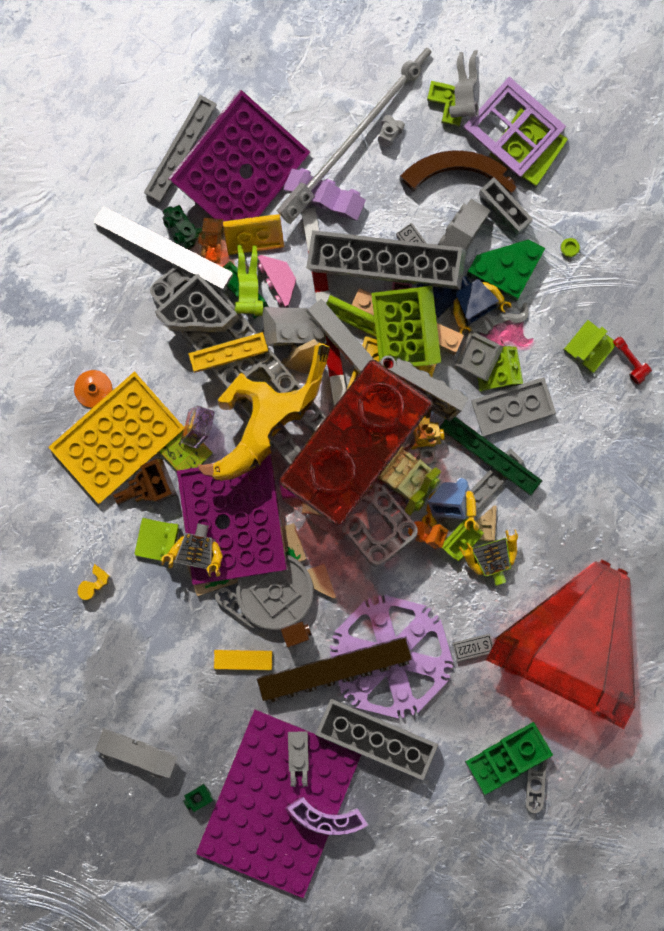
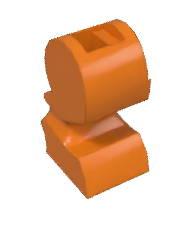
M414 522L418 531L416 541L424 542L434 549L442 548L449 530L441 524L430 528L424 522ZM408 528V534L410 536L413 534V531L411 528Z

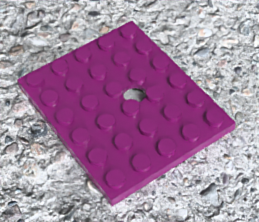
M239 90L168 180L223 226L225 221L259 217L285 185L291 170L297 169L309 155L310 151L244 91ZM244 164H249L252 167L253 173L247 179L242 178L239 172Z
M271 455L260 463L261 466L259 468L253 469L232 480L220 481L213 477L205 476L198 467L177 471L185 534L195 535L197 524L209 526L207 537L216 539L223 555L219 568L220 576L218 577L215 571L209 576L207 569L190 566L193 585L288 570ZM222 514H226L230 518V525L226 529H220L216 525V519Z

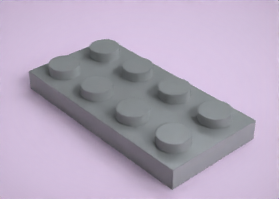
M544 377L471 400L483 437L556 414Z

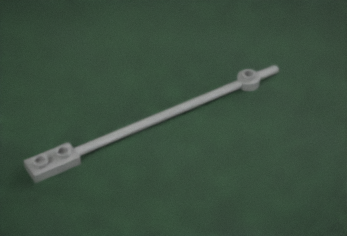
M426 47L415 61L409 60L403 64L401 69L402 76L307 185L301 182L276 210L286 223L292 224L315 197L311 191L407 80L414 81L419 77L421 64L432 53L429 48Z

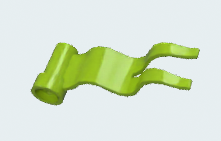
M237 245L239 302H235V312L237 314L262 316L263 301H258L257 246L253 245L251 262L248 274H246L244 252L242 246Z

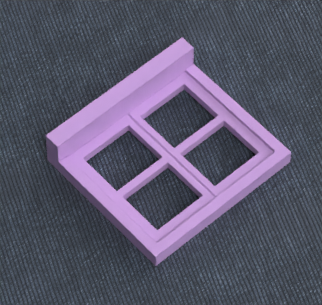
M509 76L479 109L478 117H472L463 128L521 178L551 143L564 132L566 126ZM507 93L526 109L513 124L494 108ZM490 112H493L510 127L497 142L492 140L478 127ZM531 114L550 130L537 145L518 129ZM514 133L518 134L533 148L521 163H518L501 148Z

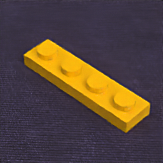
M261 332L188 354L193 371L196 373L266 353L268 348L264 334Z

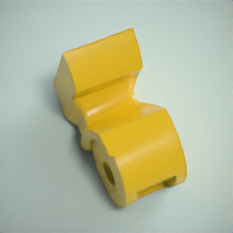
M94 564L92 568V573L97 576V581H82L78 586V596L83 600H91L95 596L96 589L101 590L109 584L111 576L97 564Z

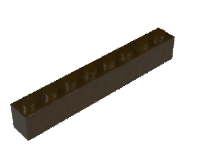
M407 636L264 675L257 678V683L262 700H268L269 703L279 701L281 696L286 695L287 698L297 696L298 692L302 690L308 693L317 690L316 687L324 685V688L335 685V681L342 680L344 683L354 680L353 676L361 674V677L372 675L374 670L379 669L380 672L390 670L392 665L398 664L399 667L408 665L413 656Z

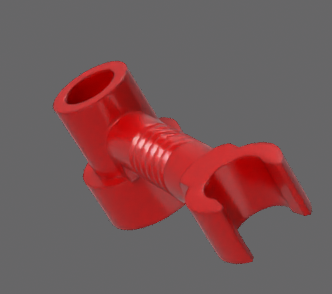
M617 337L613 344L633 365L634 370L629 373V376L634 383L640 385L645 381V377L652 372V369L647 363L642 365L628 348L625 340L622 337Z

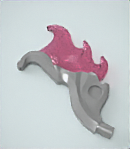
M523 303V311L520 314L498 313L496 316H491L488 313L468 325L471 331L479 332V335L504 347L506 346L504 344L505 341L513 342L520 347H526L534 339H527L523 334V324L528 317L527 303ZM452 307V308H450V310H451V314L454 315V314H453V307Z

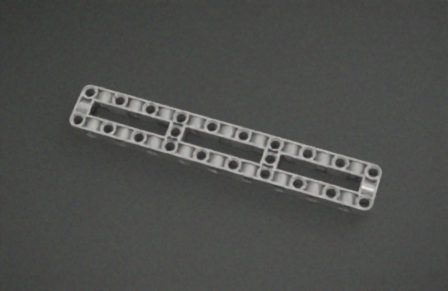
M176 266L151 285L150 293L158 307L163 305L193 275ZM209 284L221 296V298L235 311V306L223 293V291ZM159 289L165 290V294L162 296H157L156 292ZM237 314L238 320L234 324L241 323L243 327L240 330H234L233 324L227 329L235 340L257 334L242 314ZM179 331L195 351L217 345L208 333ZM268 346L267 356L264 359L252 356L238 360L233 364L231 362L210 368L226 389L231 385V383L226 381L229 376L238 377L240 373H243L250 380L260 371L279 393L292 392L302 388ZM244 364L252 365L249 371L241 369ZM283 381L291 383L289 388H282L280 385ZM238 400L237 403L251 418L252 411L250 409L252 403L249 400ZM313 401L307 410H313L315 415L311 418L303 415L301 420L318 442L306 452L299 448L293 436L280 421L276 424L279 426L273 428L267 437L271 440L270 443L369 564L373 567H381L416 539L417 527ZM281 428L274 436H272V432L275 429ZM277 434L285 436V439L281 442L276 441L274 438ZM337 439L339 445L331 447L329 445L330 440ZM322 451L325 455L322 459H316L314 453ZM331 459L335 460L392 529V533L383 541H376L363 521L353 510H350L335 487L320 473L319 469ZM302 463H307L309 465V469L307 471H301L299 470V465ZM355 469H362L364 474L360 477L353 474ZM329 492L334 495V498L331 501H326L323 499V495ZM385 498L389 503L387 506L382 507L378 505V500ZM351 522L357 523V530L350 531L347 528L348 524ZM411 528L413 534L408 537L404 536L402 530ZM380 552L383 558L380 561H375L372 558L373 553Z

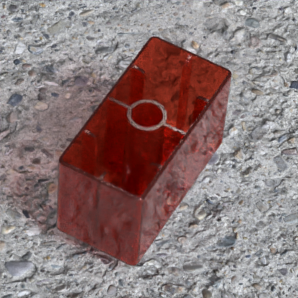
M370 360L280 477L279 485L282 499L332 537L342 540L429 426L432 401L377 360Z

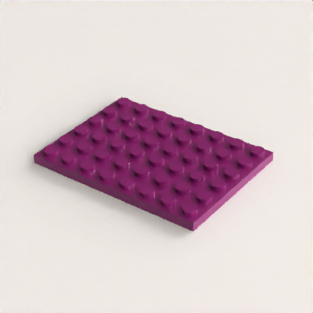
M254 709L196 854L304 898L329 835L314 832L300 825L289 815L285 808L299 798L304 797L316 810L329 815H337L362 754L308 731V786H303L302 784L303 771H295L296 785L291 787L288 732L307 730Z

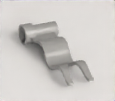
M474 50L469 59V79H467L463 65V52H459L457 58L459 81L455 85V106H450L449 109L451 118L469 116L471 118L478 117L479 115L478 103L474 102L473 87L477 82L475 60L478 50Z

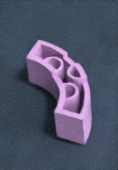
M304 797L299 798L285 808L289 815L300 825L321 834H349L368 826L358 809H353L339 815H329L313 808Z

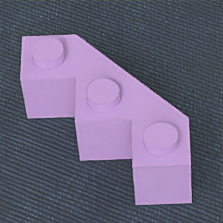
M300 168V170L292 169L283 190L291 194L301 182L307 185L313 178L310 175L311 172L304 168ZM327 178L321 180L311 191L315 195L311 200L313 205L327 211L329 209L337 212V215L356 221L366 201L360 196V192L354 189L349 191L342 190L335 186L336 183Z

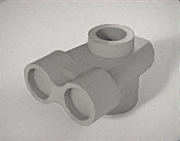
M385 115L381 122L382 129L378 136V143L383 147L391 146L397 134L402 133L405 127L404 122L395 120L390 115Z

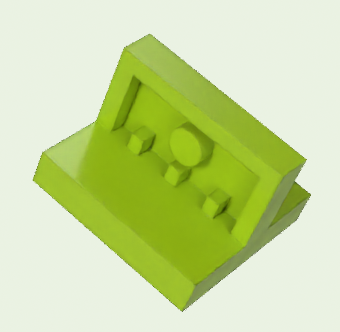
M587 320L563 350L590 372L594 373L615 345L613 344L614 340L606 334L608 331L605 328L601 327L599 329L591 321Z

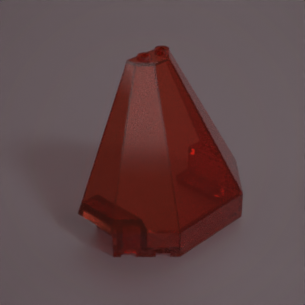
M601 559L600 562H593L493 638L495 642L486 661L586 709V712L625 729L633 710L636 709L630 578L627 577V571L620 568L615 570L610 567L611 564Z

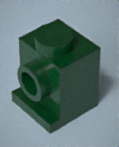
M203 783L185 794L183 802L188 810L192 809L194 813L215 799L207 785ZM195 795L201 796L200 802L195 801Z

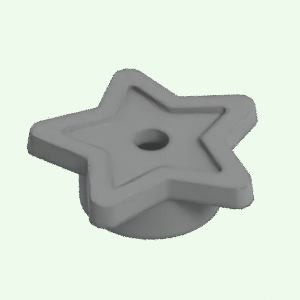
M434 446L429 449L419 447L420 455L416 459H421L428 467H430L431 463L439 462V459L435 456L436 447Z

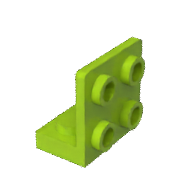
M503 347L488 381L477 377L480 391L507 385L517 386L523 384L517 347Z
M142 518L134 555L161 561L162 557L168 554L176 543L180 525Z

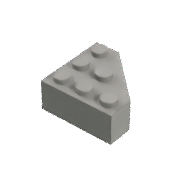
M470 199L467 205L463 203L459 212L456 213L453 220L447 226L446 233L442 236L438 245L462 247L467 251L491 210L473 199Z
M198 273L155 311L157 318L170 331L225 332L238 320L237 313Z

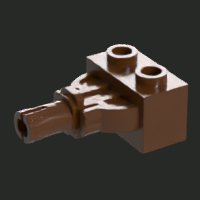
M158 458L141 465V471L136 475L135 479L128 482L131 486L113 494L114 499H117L115 500L117 505L136 498V502L142 500L162 502L177 495L163 460Z

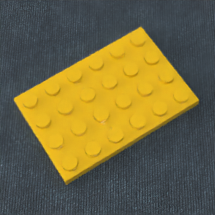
M134 371L48 448L100 505L141 469V465L150 461L160 450L183 431L184 426Z

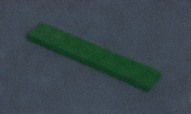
M454 417L451 421L445 419L440 425L439 429H443L445 434L528 495L532 496L543 482L542 479L457 417Z

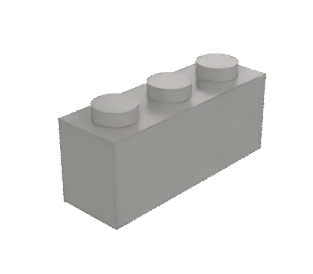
M495 177L480 189L479 195L517 236L532 223L533 218Z

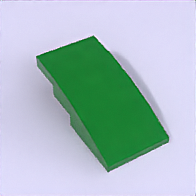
M532 722L465 761L483 795L486 796L551 758L553 753L536 724Z

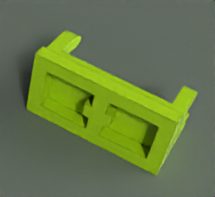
M468 518L462 521L444 541L442 546L458 562L464 557L459 547L461 546L463 550H467V543L473 547L485 534L480 528L475 531L473 528L474 524L470 525V531H468L465 527V521Z

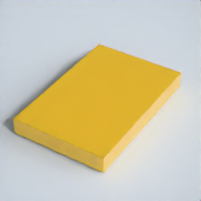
M280 214L223 222L228 255L238 254L237 245L242 246L244 253L252 252L253 245L257 246V251L284 247Z

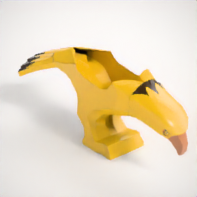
M323 343L315 345L309 375L305 385L299 390L277 393L266 382H253L247 379L243 373H240L219 397L218 405L222 410H232L238 400H249L253 407L251 418L242 440L231 453L215 463L198 465L202 474L224 481L235 479L253 469L259 468L261 466L260 463L272 453L269 444L271 440L267 437L271 430L279 426L276 425L279 421L285 426L290 421L300 420L315 400L323 378L322 375L326 367L330 347ZM281 428L275 429L272 432V436H274Z

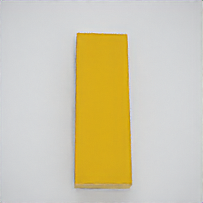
M214 650V669L272 670V651Z

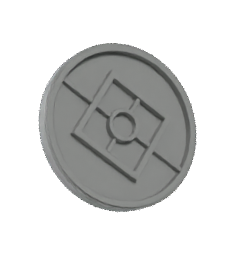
M286 555L288 570L238 579L236 587L237 601L243 614L253 624L268 630H281L298 623L309 611L314 593L312 579L304 565L292 556Z

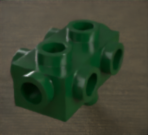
M180 205L175 207L169 206L162 211L164 214L162 218L164 226L171 232L174 242L179 246L189 250L196 245L195 242L199 236H206V228H195Z

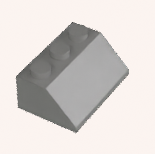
M263 308L264 335L267 346H292L293 344L301 346L313 339L317 343L326 344V334L307 314L306 311L309 308Z

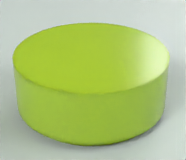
M574 238L565 239L560 246L561 253L567 258L575 257L580 250V245Z

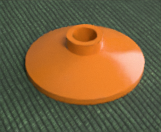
M89 370L82 373L74 385V393L77 400L89 408H93L112 391L110 379L106 374L98 370ZM90 385L96 386L95 391L91 392L89 390Z

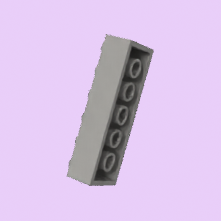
M330 699L315 734L421 780H424L438 747V744L334 699Z

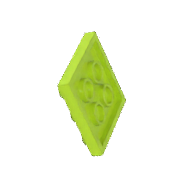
M520 108L511 123L513 124L525 110ZM532 115L518 128L536 145L550 131ZM516 133L501 147L518 163H521L533 150ZM560 134L522 175V178L537 187L568 138ZM490 152L489 156H490L491 158H493L494 160H496L497 162H499L500 164H502L503 166H505L506 168H508L505 164H503L496 156H494V155Z

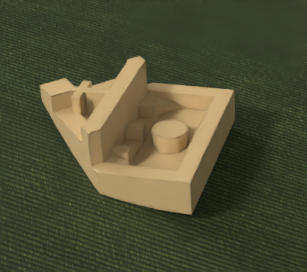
M313 339L298 348L293 344L292 352L281 363L290 369L308 374L313 361L314 348L318 344L317 341Z

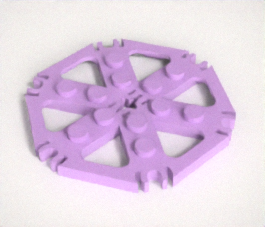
M383 595L385 603H382V597L378 596L379 603L374 605L371 598H369V608L364 601L334 632L342 636L333 635L332 638L338 639L339 644L337 646L330 645L331 649H338V652L330 651L331 657L407 636L410 649H412L429 631H434L437 634L442 654L435 658L411 652L413 659L409 661L410 664L402 667H399L398 664L395 667L392 665L390 670L380 672L379 669L374 670L372 675L361 677L360 674L353 682L343 683L342 680H338L341 693L349 689L344 697L347 698L349 695H354L355 700L351 703L352 705H355L358 700L361 701L355 708L399 718L398 710H400L401 717L404 718V710L410 709L411 714L414 715L413 706L416 707L418 713L448 682L441 679V677L450 678V675L444 673V668H452L453 665L445 664V661L453 662L441 619L438 623L434 624L433 622L438 619V615L430 619L428 617L430 608L422 613L426 605ZM392 606L410 609L415 613V618L397 637L395 636L389 615V608ZM366 614L370 617L377 643L349 635L348 629L361 615ZM405 670L431 676L434 679V685L422 698L416 699L413 697ZM387 675L394 704L391 707H384L368 702V694Z

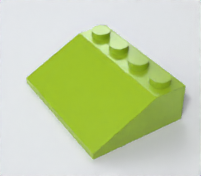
M425 286L371 293L379 361L385 356H392L395 361L399 358L402 361L410 362L413 366L441 363L433 287Z

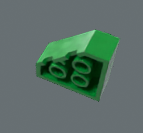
M528 239L477 254L467 272V276L496 286L503 295L517 302L545 248Z

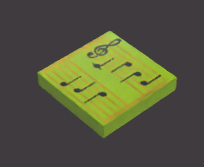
M188 427L187 434L182 439L183 431L159 451L177 471L196 468L213 454Z

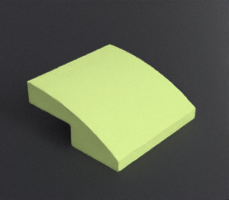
M403 447L393 457L394 462L385 467L378 477L400 495L410 500L421 488L426 475L432 469L421 459L417 460Z

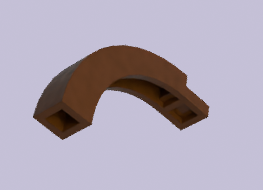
M463 150L444 151L427 156L407 168L400 175L399 179L414 192L423 182L437 174L447 171L464 170L478 173L490 180L495 177L510 195L517 188L513 179L509 176H504L507 168L485 155Z

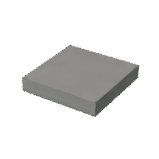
M470 331L455 366L488 381L504 346Z

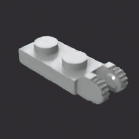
M308 731L288 732L291 787L296 785L295 771H303L302 784L303 786H308Z

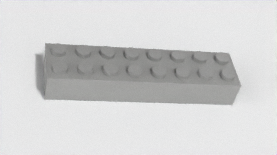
M312 230L306 268L316 273L461 290L466 251L462 247Z

